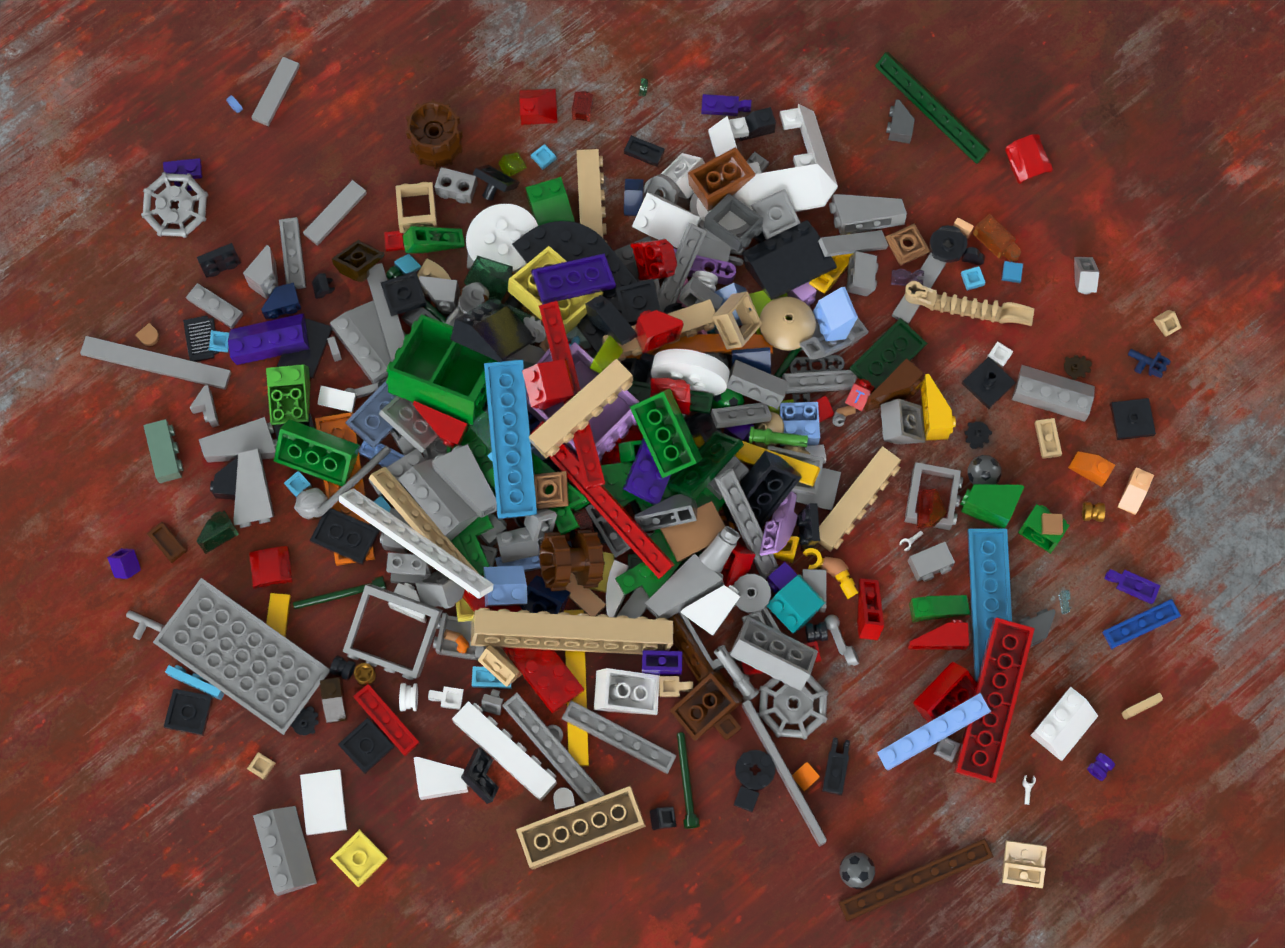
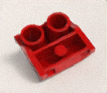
M1032 134L1018 139L1005 148L1011 169L1019 184L1042 173L1053 171L1039 134Z
M666 239L630 244L631 248H633L639 280L666 278L674 275L677 260L673 245Z
M651 378L650 397L670 388L681 413L690 415V384L681 379Z
M288 546L268 548L249 553L252 586L254 589L267 587L272 584L293 582Z

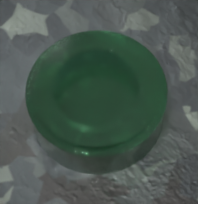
M647 78L640 79L638 96H646Z

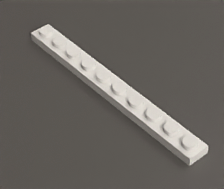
M353 488L339 496V502L477 598L480 599L493 591V583Z

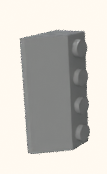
M1021 365L1012 400L1085 422L1091 411L1095 386Z
M432 458L412 466L398 480L448 539L452 540L479 516L434 471L432 464L434 459Z
M747 616L733 645L730 656L801 691L811 675L818 651Z
M296 806L272 809L253 815L274 894L280 896L317 884Z

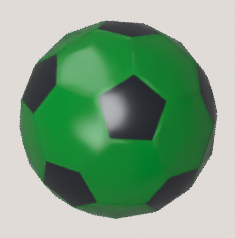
M726 388L723 393L713 397L712 408L744 405V395Z

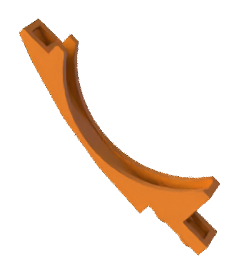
M696 334L689 338L687 336L681 337L675 343L666 344L658 349L646 352L656 355L658 352L667 349H687L701 353L718 352L732 354V350L770 347L771 354H773V346L762 335L753 334L743 347L727 350L720 334ZM632 354V355L626 356V358H637V359H640V357H641L642 354H640V355H638V356H633V354Z

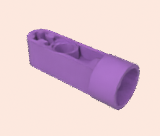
M696 255L688 277H692L695 271H706L704 268L710 267L713 270L710 273L718 277L717 283L729 285L734 280L736 267L729 262Z

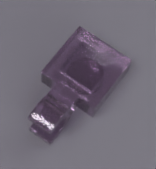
M905 269L892 270L891 285L906 286L911 281H917L923 285V280H919L917 277L924 276V271L916 270L911 274V271Z

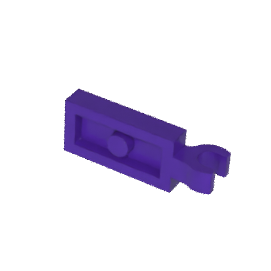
M703 94L701 114L738 116V111L751 112V100L739 101V96Z
M1109 569L1104 578L1107 581L1118 583L1116 589L1149 604L1154 603L1160 589V585L1127 570L1120 574Z

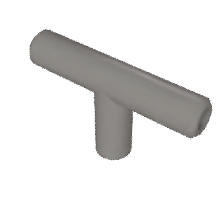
M131 610L126 614L127 618L139 623L133 635V638L137 640L141 639L146 627L159 632L164 628V625Z

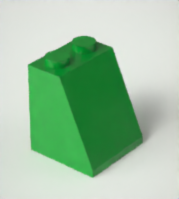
M974 484L972 489H967L960 503L963 506L961 512L996 528L1005 529L1012 517L1024 486Z

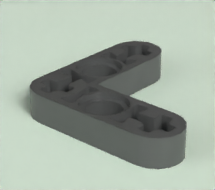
M829 355L819 359L797 357L790 364V373L838 371L844 369L845 362L839 355ZM834 361H837V364L841 365H839L838 368H835V366L832 364ZM806 362H809V365H808V369H809V370H806L807 367H802V366H806ZM820 362L822 368L815 370L812 367V363ZM796 363H799V365L801 366L800 371H798L795 367ZM806 392V394L792 393L794 403L799 402V394H803V402H810V392Z

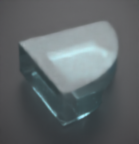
M1064 590L1058 596L1061 613L1067 614L1071 608L1068 603L1071 597L1070 591Z

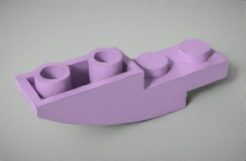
M794 492L788 494L773 513L772 520L766 522L759 553L761 556L778 553L789 541L798 517L794 512L797 498Z

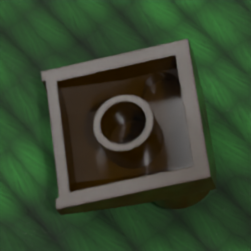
M357 240L334 256L332 262L339 273L352 280L362 282L369 277V269L379 262L385 254L383 251L381 252Z

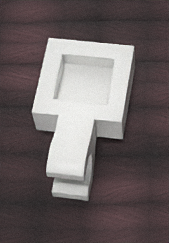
M444 686L443 692L429 690L428 700L441 701V707L461 710L464 689Z

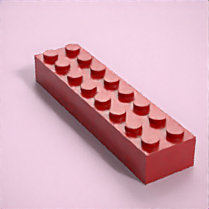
M1000 618L993 620L974 696L979 693L983 695L992 712L965 727L954 773L992 784L996 782L1035 628Z

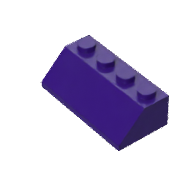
M304 314L230 329L228 337L230 358L236 365L310 349Z

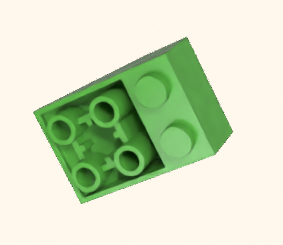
M303 364L266 368L271 425L285 424L289 419L298 423L309 422V366Z

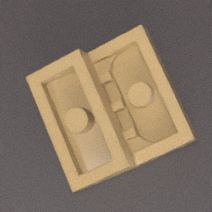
M1006 840L1002 883L1043 888L1047 846Z

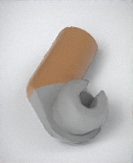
M850 405L838 408L832 418L833 424L837 427L843 426L846 416L856 413L855 408Z

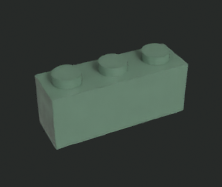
M166 419L143 425L157 481L164 483L182 478L181 471L184 468L181 459L178 460L177 453L180 452L177 442L173 441V436H175L173 425H169Z

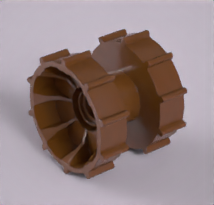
M432 99V102H426L421 105L416 104V108L410 116H406L408 123L406 135L407 139H411V145H409L410 153H414L420 165L425 164L435 169L447 164L452 165V161L459 153H462L461 138L463 136L462 130L458 128V124H460L459 116L455 115L450 104L445 105L435 102L434 99ZM432 133H438L437 136H431Z
M591 529L577 530V534L572 538V547H568L565 535H560L559 532L545 533L543 539L540 540L539 555L540 574L543 577L545 588H550L551 591L566 590V586L571 582V573L575 574L577 584L582 585L583 588L598 587L600 581L603 580L605 562L602 550L603 545H601L597 532H592Z

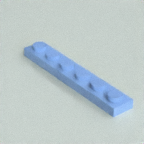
M979 693L877 753L886 770H890L992 711L983 695Z

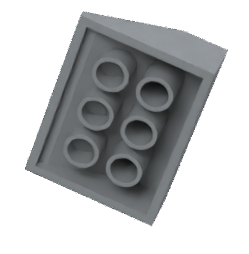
M374 300L349 310L330 322L333 332L372 384L378 381L381 382V380L388 377L386 369L391 358Z

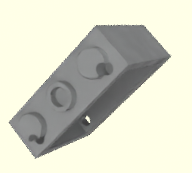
M915 462L904 522L950 530L952 525H956L958 514L954 512L955 506L958 507L960 502V495H957L958 488L961 489L963 477H960L961 471ZM921 473L953 479L947 519L915 513Z

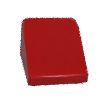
M827 396L814 401L818 402L819 423L834 416Z

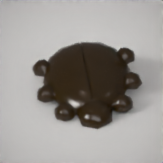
M1074 355V357L1065 358L1064 370L1073 380L1080 376L1084 378L1086 376L1085 372H1091L1089 367L1092 366V362L1086 360L1085 356L1079 358L1078 355Z

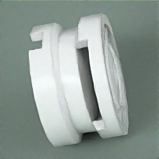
M695 271L692 278H697L712 291H716L715 285L718 282L716 275L706 271Z
M401 683L399 694L400 711H406V709H411V707H413V711H417V683H414L413 687L406 683Z

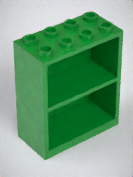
M421 314L418 321L415 320L413 322L410 334H406L402 347L397 349L393 362L390 361L387 366L386 372L388 377L386 384H388V393L411 402L416 401L473 425L487 401L484 363L498 361L450 340L453 326Z

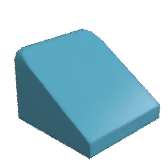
M410 254L394 262L403 275L417 272L421 268V265Z

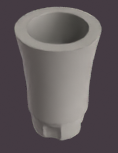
M725 526L711 544L699 555L700 561L711 570L722 572L728 557L737 545L740 534L733 528Z

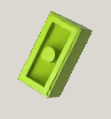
M610 335L590 366V369L599 374L615 359L618 360L624 351Z

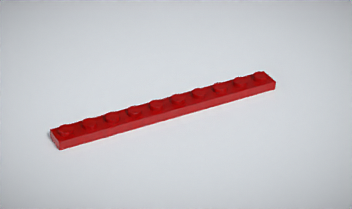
M558 301L539 305L553 361L567 360L576 395L581 389ZM570 399L563 401V402H564V405H565ZM589 423L583 430L576 431L573 437L586 489L605 485Z
M542 421V422L530 433V435H531L534 431H536L543 423H545V421ZM563 443L554 456H549L561 471H567L569 480L658 579L662 578L674 566L673 562L603 485L586 489L579 459Z

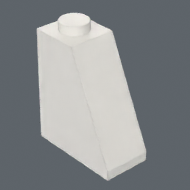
M723 585L685 607L681 613L708 633L714 635L741 597L737 595L739 591L731 585L728 587Z
M414 757L418 792L421 800L468 792V785L461 779L464 769Z

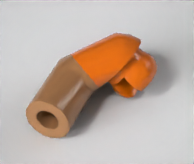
M448 629L444 631L443 638L456 642L458 644L456 648L458 652L463 654L467 652L469 642L461 633Z

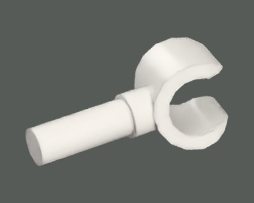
M919 531L909 539H902L900 545L904 542L909 544L904 551H909L911 544L922 536L923 532Z
M1026 775L1022 785L1025 787L1024 804L1029 805L1031 788L1034 786L1036 778L1033 776L1032 783H1028Z

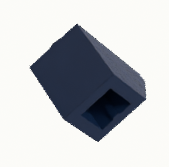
M294 282L274 288L261 309L265 319H275L279 315L286 313L294 314L301 310Z

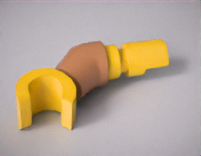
M808 548L803 552L806 557L814 555L817 558V562L814 565H809L808 569L817 570L821 567V570H826L833 578L835 577L838 582H841L840 587L847 599L858 594L853 579L848 577L850 576L849 568L844 561L839 558L826 556L822 558L821 553L814 548Z

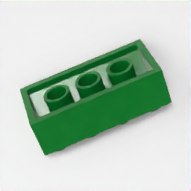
M670 388L630 406L662 478L702 460Z
M289 419L280 428L274 462L343 486L348 482L355 466L360 445Z

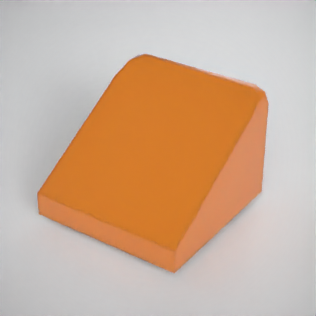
M808 762L792 775L794 781L803 791H806L820 778Z

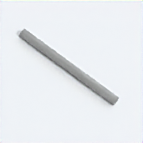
M385 446L317 510L319 514L323 516L339 501L341 494L354 487L391 452L390 448Z

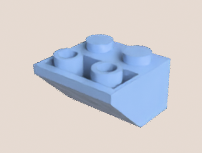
M818 402L781 403L779 415L784 423L783 433L808 435L807 446L818 445L820 440Z

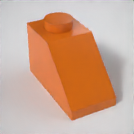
M1078 451L1068 468L1102 487L1114 469L1115 464L1099 455Z

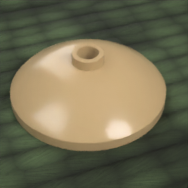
M794 297L776 298L770 301L760 314L762 325L759 328L763 338L770 345L780 350L788 351L801 348L799 344L812 338L815 332L816 320L814 313L805 302ZM789 316L792 320L789 321L785 317Z

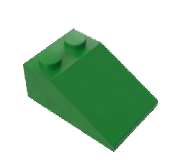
M561 177L526 187V196L538 226L554 221L575 222Z

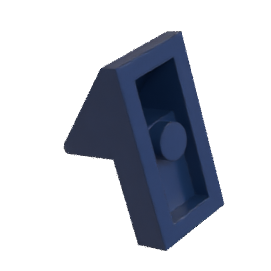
M625 179L624 216H637L643 203L644 179Z

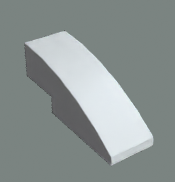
M614 560L606 589V613L609 617H616L625 598L615 578L628 571L629 568L628 565Z

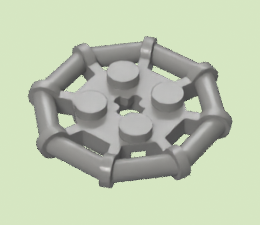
M163 172L157 180L143 190L144 201L141 216L145 218L160 237L179 236L186 238L189 233L207 219L205 214L208 193L200 187L189 173L186 175ZM170 181H181L183 184L181 187L171 186ZM162 184H166V188L159 194L153 193ZM188 185L191 186V188L197 193V195H190V193L186 190ZM151 196L156 198V208L150 211ZM199 200V208L197 214L194 212L193 207L195 205V201ZM173 201H179V208L177 210L175 208L171 209ZM158 214L163 219L162 225L154 219V215ZM192 216L195 217V219L191 223H189L186 227L184 226V223L189 218H191ZM169 224H178L180 229H168L167 227Z
M812 675L809 676L806 682L817 692L813 695L805 685L800 691L786 683L775 692L771 689L780 680L771 678L765 685L759 688L760 705L758 716L771 728L776 737L803 738L805 740L822 723H826L827 696L829 693L823 689ZM768 695L774 697L773 708L767 709ZM819 698V712L817 713L813 711V702ZM790 699H791L792 701L797 700V701H798V703H797V707H798V708H796V709H795L794 707L790 708V707H789V704H790V703H789V700H790ZM775 713L782 721L780 727L769 714ZM809 716H813L816 718L806 728H804L803 722ZM785 724H798L800 730L783 728Z

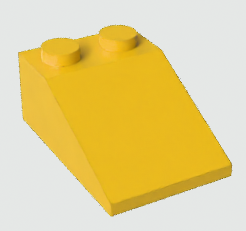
M925 374L920 386L925 441L948 440L950 434L953 433V427L956 426L955 416H952L950 406L931 376Z

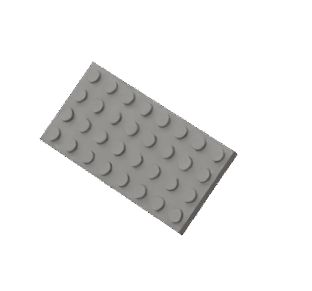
M202 578L153 641L155 645L282 735H284L319 687L320 680H324L330 671L325 665Z

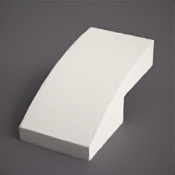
M321 386L317 404L353 412L357 393Z

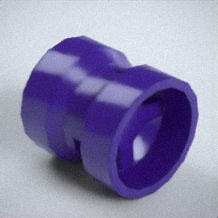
M1099 753L1096 757V762L1091 763L1087 770L1095 778L1103 781L1107 777V772L1115 767V763L1105 754Z

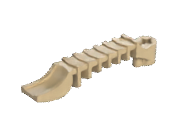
M911 281L906 285V301L912 304L923 305L931 311L949 312L952 315L959 314L963 317L969 316L973 319L975 317L981 320H990L991 322L1019 323L1032 326L1034 308L1006 302L1000 307L997 300L994 301L993 305H990L988 300L980 303L977 302L976 298L973 301H969L967 297L964 296L963 299H959L955 294L953 297H948L946 292H943V295H938L937 290L923 286L917 281Z

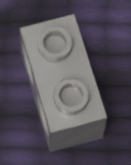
M441 167L434 186L436 195L444 199H455L459 203H471L477 187V178L473 175ZM444 183H450V184H451V185L448 186V187L442 186ZM463 187L469 188L467 191L460 190Z

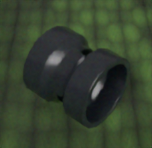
M825 621L814 625L812 623L805 624L808 643L815 640H828Z
M337 655L331 664L329 673L341 675L342 679L348 681L354 672L356 663L351 660L346 662L343 657Z

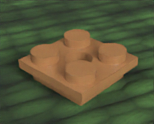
M915 223L885 237L900 266L930 253ZM909 240L913 245L906 247L903 241Z
M567 471L534 474L537 510L569 506ZM553 485L554 491L547 495L545 493L546 487Z

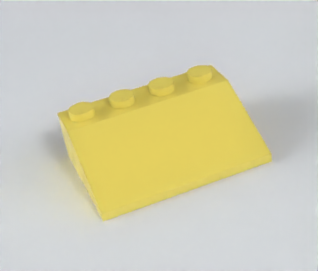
M548 246L509 278L508 292L542 321L539 305H542L532 276V269L567 261ZM602 291L558 301L566 335L587 314L585 303L599 295H603Z

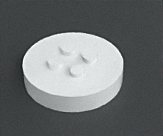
M497 204L486 208L473 219L467 231L466 246L473 263L481 272L488 276L501 279L512 277L527 264L513 247L512 243L537 227L538 224L527 210L517 205Z
M667 349L658 352L654 356L651 369L652 378L685 380L687 384H690V390L714 394V396L726 390L730 374L728 367L717 358L687 349Z

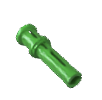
M751 426L749 443H765L766 446L774 443L807 448L808 435L772 432L770 428L762 430L754 429Z

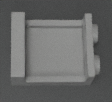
M388 553L386 571L391 573V583L416 585L415 583L431 574V565L417 555Z
M442 613V618H440L437 626L439 634L438 637L435 636L433 648H436L437 654L478 661L486 646H471L472 621L458 622L457 617ZM446 629L461 633L469 642V648H467L466 653L463 654L457 651L458 644L456 642L443 638Z

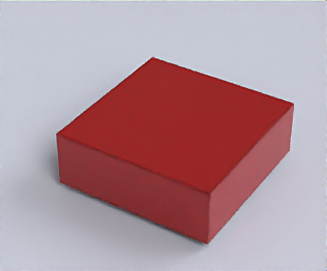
M400 231L384 232L386 252L405 250L403 233H400Z

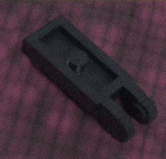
M833 737L822 792L842 796L849 759L850 740H845L843 754L835 753L838 746V738Z

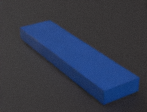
M1170 599L1108 628L1102 633L1112 650L1180 618L1181 614L1173 600Z

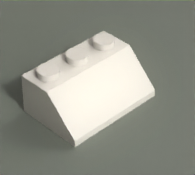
M1070 687L1030 736L1062 761L1098 715L1087 699Z

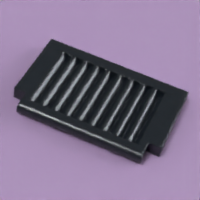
M208 316L183 320L189 361L197 362L213 359L215 354H219V351L209 350L211 330L216 331L214 318L208 319Z

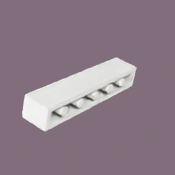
M468 701L452 718L453 722L536 798L542 801L557 784L555 780L556 775L549 769L545 771L540 766L542 763L534 755L530 757L525 753L527 749L521 743L515 744L511 740L512 736L505 729L501 731L496 727L498 723L492 717L488 716L486 718L482 714L483 710L476 703L472 705Z

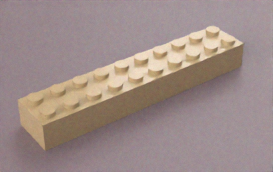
M480 608L474 611L471 622V646L488 647L491 645L492 647L643 655V650L669 651L673 644V621L666 618L652 620L647 617H637L634 619L623 615L609 617L604 614L589 616L585 613L569 615L566 612L550 614L547 611L530 613L527 610L510 612L508 609L490 611L488 608Z

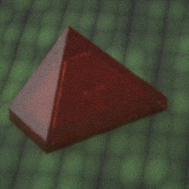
M937 489L921 490L918 493L917 528L935 527L947 514V511Z

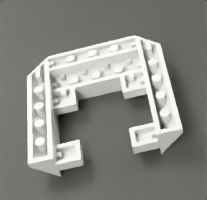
M798 104V108L780 111L779 116L784 130L800 127L807 154L794 156V168L761 173L758 162L749 163V166L755 172V176L732 196L751 210L752 204L783 189L786 190L795 212L824 207L838 188L815 113ZM726 116L708 129L715 157L735 147L737 148L735 138L749 136L745 117L729 120L728 116Z

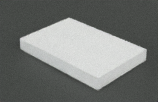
M341 770L300 775L306 835L347 830Z

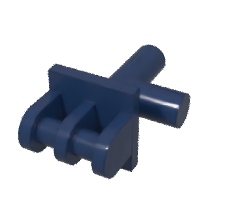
M1130 349L1128 356L1139 360L1134 369L1139 374L1147 364L1149 365L1150 376L1154 375L1162 378V372L1166 371V366L1171 363L1160 352L1157 353L1154 359L1133 349Z

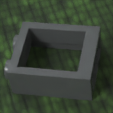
M729 193L705 216L704 228L738 252L743 247L746 248L755 235L758 236L763 230V217ZM729 211L751 225V228L740 239L718 223Z

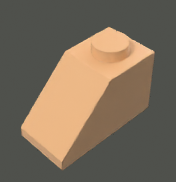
M1136 467L1130 475L1118 508L1136 515L1154 475Z

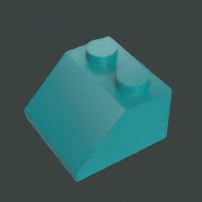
M797 575L770 600L767 607L792 633H795L803 628L826 602L800 575Z

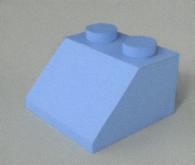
M841 287L820 299L813 311L815 319H817L820 326V332L826 342L846 339L858 318L845 287Z
M523 566L483 567L484 578L494 584L493 591L485 595V607L527 604V583Z

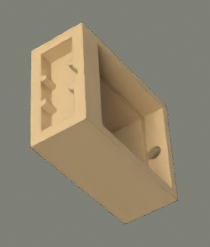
M420 182L419 184L396 186L400 233H406L411 226L437 228L433 183ZM429 195L431 215L403 217L402 197Z
M748 291L732 294L712 316L727 350L743 347L762 325ZM735 309L742 323L740 329L732 314Z

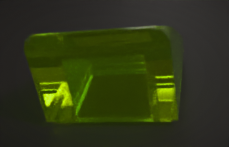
M519 153L503 155L499 161L502 171L508 176L526 169Z

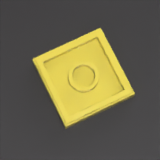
M359 829L330 859L359 888L388 858Z

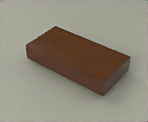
M163 522L147 533L171 563L187 552Z

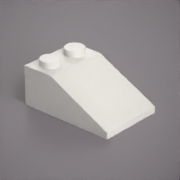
M647 193L632 227L658 240L666 239L674 247L678 248L688 224L692 223L698 226L702 218L657 194Z
M609 668L597 670L594 710L657 715L660 675Z

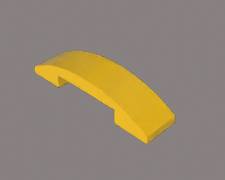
M853 254L831 256L837 268L811 280L809 284L825 294L848 267L849 257Z

